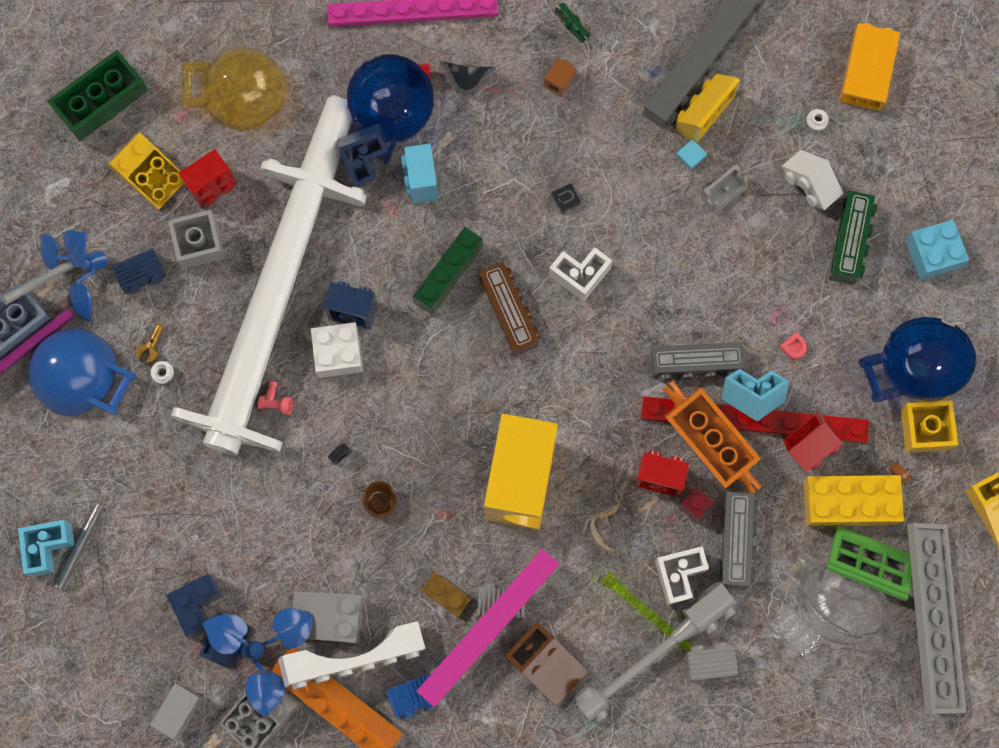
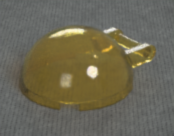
M244 47L232 48L222 52L212 62H185L182 64L184 86L180 105L184 108H206L219 124L230 129L244 131L261 127L267 124L268 119L276 112H280L285 102L287 86L283 72L270 56L259 50ZM193 73H204L201 84L202 97H192Z

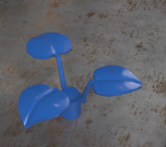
M65 231L63 243L64 249L69 256L58 255L59 246L52 236L48 234L40 235L41 257L48 269L52 270L57 267L58 260H71L75 268L81 267L83 270L88 271V273L76 281V285L70 286L69 297L74 311L84 320L93 321L91 318V296L87 287L81 283L89 276L95 275V270L107 267L105 253L97 251L85 254L87 232Z
M296 608L281 610L273 620V629L278 635L262 643L259 641L246 642L243 639L248 630L247 624L236 615L224 614L208 619L203 623V627L214 650L221 654H232L239 649L241 642L243 657L246 660H252V664L260 671L261 675L252 674L247 678L245 693L251 706L263 716L269 715L282 700L285 693V685L278 674H265V670L258 662V659L263 656L265 646L279 639L289 649L302 645L309 637L312 629L311 613Z

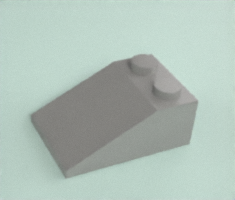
M294 591L292 608L308 611L312 615V629L307 640L358 645L364 599L362 596Z

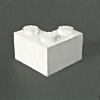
M800 150L782 165L785 179L791 185L795 184L804 189L807 195L806 200L812 207L816 206L825 210L843 195V191L830 163L826 159Z
M595 247L581 264L563 251L549 268V276L584 302L611 269L612 260Z
M703 546L659 557L655 560L667 606L689 601L693 598L687 577L704 573L709 569Z

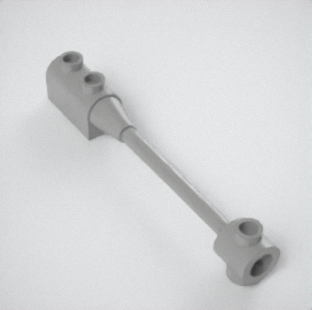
M716 581L681 609L686 618L671 633L670 637L602 691L595 688L591 689L590 686L580 690L574 697L577 700L575 702L589 721L594 719L597 723L607 716L605 709L608 708V698L676 643H680L703 631L706 634L714 631L717 628L715 621L720 617L726 620L736 612L733 609L737 605L734 598L722 583Z

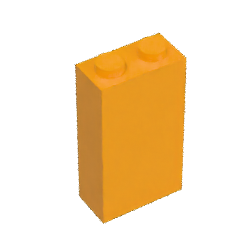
M869 23L857 24L853 33L839 102L877 111L882 110L888 95L900 32H896L891 28L874 27Z

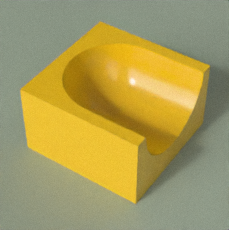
M508 414L501 415L484 503L486 521L535 530L540 529L556 442L557 423Z

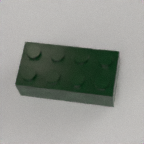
M116 50L47 100V102L80 142L149 90L142 78L122 54Z

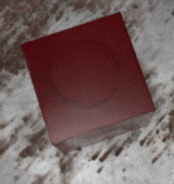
M696 487L678 508L696 523L714 502Z

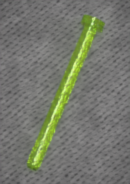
M610 571L601 584L604 587L606 585L611 587L670 637L674 629L614 579L615 574ZM687 640L676 643L686 652H691L690 647H693V645Z

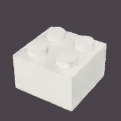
M356 322L311 328L315 369L319 378L363 372Z

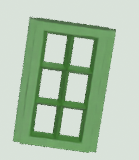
M839 525L836 527L826 570L907 601L912 582L910 554ZM842 540L860 547L859 553L856 554L841 548ZM864 549L883 556L882 562L879 563L863 557ZM839 553L857 560L856 566L852 567L837 561ZM887 558L905 565L904 572L886 566ZM861 563L880 569L879 576L877 577L860 570ZM884 572L902 578L901 586L883 579Z

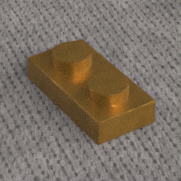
M436 572L431 575L421 589V592L457 618L460 617L472 600Z

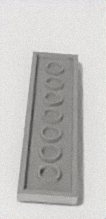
M907 524L925 714L966 713L947 525Z

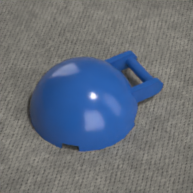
M66 329L48 336L33 352L28 370L30 387L35 397L45 408L63 416H80L81 413L90 411L93 407L116 416L118 412L117 407L130 382L134 381L137 375L116 365L117 361L114 350L106 340L93 332L83 329ZM118 373L123 378L107 405L101 401L110 391L115 375Z

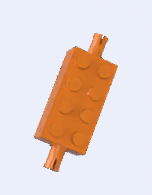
M674 380L668 383L674 392L667 385L662 390L675 403V408L664 417L720 484L727 488L735 480H739L749 493L753 494L756 492L751 483L759 490L762 485L749 470L761 458L706 392L699 387L690 395H685Z

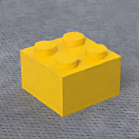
M953 400L906 403L900 409L906 453L950 451L958 446Z

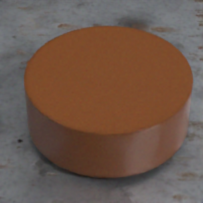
M894 462L889 467L892 475H901V482L903 484H906L912 478L908 471L897 462Z

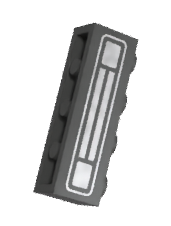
M743 342L652 347V378H658L659 381H668L672 377L690 380L694 376H703L705 379L716 378L717 375H726L728 377L739 369L744 371Z
M726 492L723 497L720 583L725 587L749 588L751 583L755 581V569H751L752 560L756 558V546H752L753 537H756L757 523H753V515L757 514L758 501L754 500V494Z

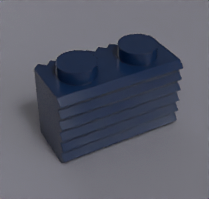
M153 248L112 265L118 283L125 294L138 293L141 291V287L149 284L156 285L162 281V278L166 277L157 253Z

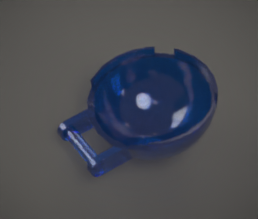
M383 54L364 62L353 74L347 89V108L353 121L357 124L353 133L380 124L386 141L391 143L387 153L376 157L383 159V163L389 164L398 142L414 137L425 127L431 117L434 106V91L426 72L416 62L397 54Z
M937 317L913 318L899 325L890 333L883 352L863 357L858 361V364L865 372L872 391L871 399L874 403L900 396H905L918 402L933 403L954 397L965 388L975 371L976 353L969 336L957 325L953 327L942 322V319ZM883 364L884 373L893 386L892 388L880 389L872 366Z

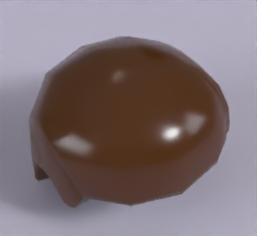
M379 480L370 483L365 488L362 504L370 516L374 518L387 517L395 510L397 495L389 483Z

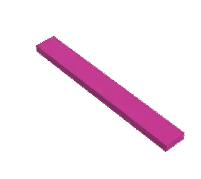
M541 549L421 685L417 692L435 708L560 564L545 550Z

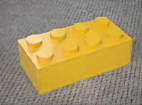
M901 475L808 476L803 481L806 526L899 525L904 522Z

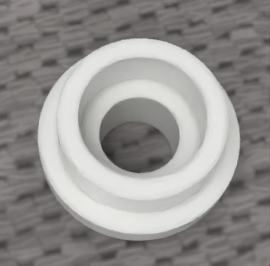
M815 109L808 114L806 121L812 130L820 131L827 126L829 118L823 110ZM814 117H819L822 121L818 122Z
M160 361L153 365L151 377L155 382L165 384L173 378L174 370L169 363ZM166 370V375L161 377L159 372Z

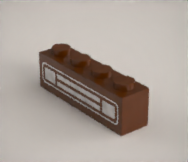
M504 262L480 271L479 279L513 356L515 357L539 347L538 339H541L539 330L536 326L532 327L530 310L527 306L523 307L521 302L523 295L520 288H515L512 282L514 275L511 268H506Z

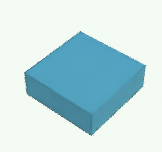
M692 139L676 153V156L692 170L707 157V153Z

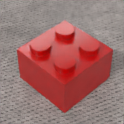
M216 149L178 173L200 208L210 206L216 201L217 197L231 192L234 186L237 185L230 168Z
M819 412L815 413L783 439L787 451L805 472L810 469H816L822 463L821 460L828 454L830 456L835 454L842 444L836 431Z
M656 451L644 452L640 460L634 487L679 498L684 489L689 463H685L683 458L671 456V459L662 457V454Z

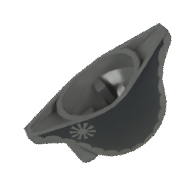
M440 61V65L446 69L445 83L453 84L456 89L462 92L475 91L481 86L487 74L496 70L494 66H464Z

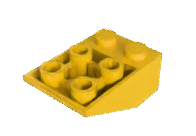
M140 132L136 133L106 164L158 210L184 184L178 174L180 170Z
M999 472L964 491L999 548Z

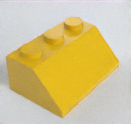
M716 74L712 80L708 78L701 88L703 91L699 96L695 94L688 104L690 107L686 111L682 110L676 117L675 121H677L675 130L691 141L693 139L698 143L734 99L740 79Z

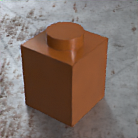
M557 58L544 78V88L562 98L575 79L576 68H574V65L567 60L562 61Z

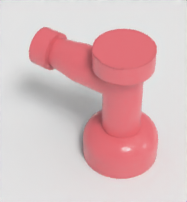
M269 381L266 396L259 397L258 409H279L282 414L290 415L293 407L292 397H284L282 401L274 400L275 389L278 383Z

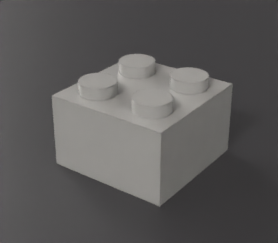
M212 210L168 220L177 262L182 269L225 259L216 217Z

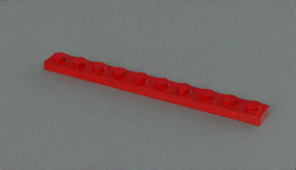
M643 396L640 420L669 423L664 416L675 408V403L667 398ZM716 404L732 425L741 431L788 436L814 415L773 410L756 421L731 405ZM822 415L836 431L841 441L863 444L868 442L869 420Z

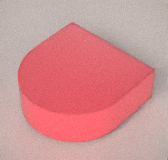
M796 332L782 343L779 348L788 358L797 360L806 353L807 344L799 333Z

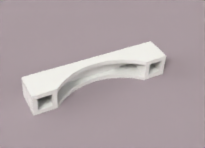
M417 621L395 627L375 649L357 657L346 659L326 658L303 650L281 656L278 661L285 687L292 686L294 690L307 686L306 682L315 680L317 684L330 680L329 676L338 674L339 678L353 674L352 670L361 668V672L375 668L374 664L383 662V665L386 666L396 663L399 657L405 656L406 660L419 657V652L425 649V645Z

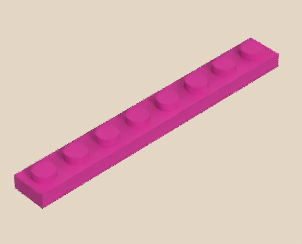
M383 0L327 4L329 27L498 17L497 0Z

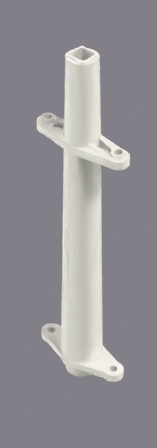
M335 95L327 98L301 168L281 165L280 162L274 159H268V161H263L261 164V173L294 187L208 416L175 407L170 416L175 420L205 431L206 435L202 444L208 448L235 456L238 455L241 444L252 445L274 452H280L283 444L281 441L246 429L322 198L327 197L360 207L365 205L367 199L362 189L357 187L349 188L333 180L341 157L338 139L348 135L356 110L353 101Z

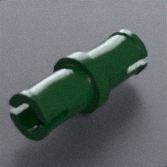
M565 2L559 4L558 6L561 9L559 10L556 7L555 13L563 20L566 29L571 30L580 43L585 42L587 39L584 36L589 38L591 34L581 24V19L578 15L572 13Z

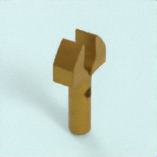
M156 324L147 344L143 346L138 344L136 356L140 362L143 355L148 351L150 356L146 364L151 365L158 361L160 353L156 351L155 347L164 330L162 324Z

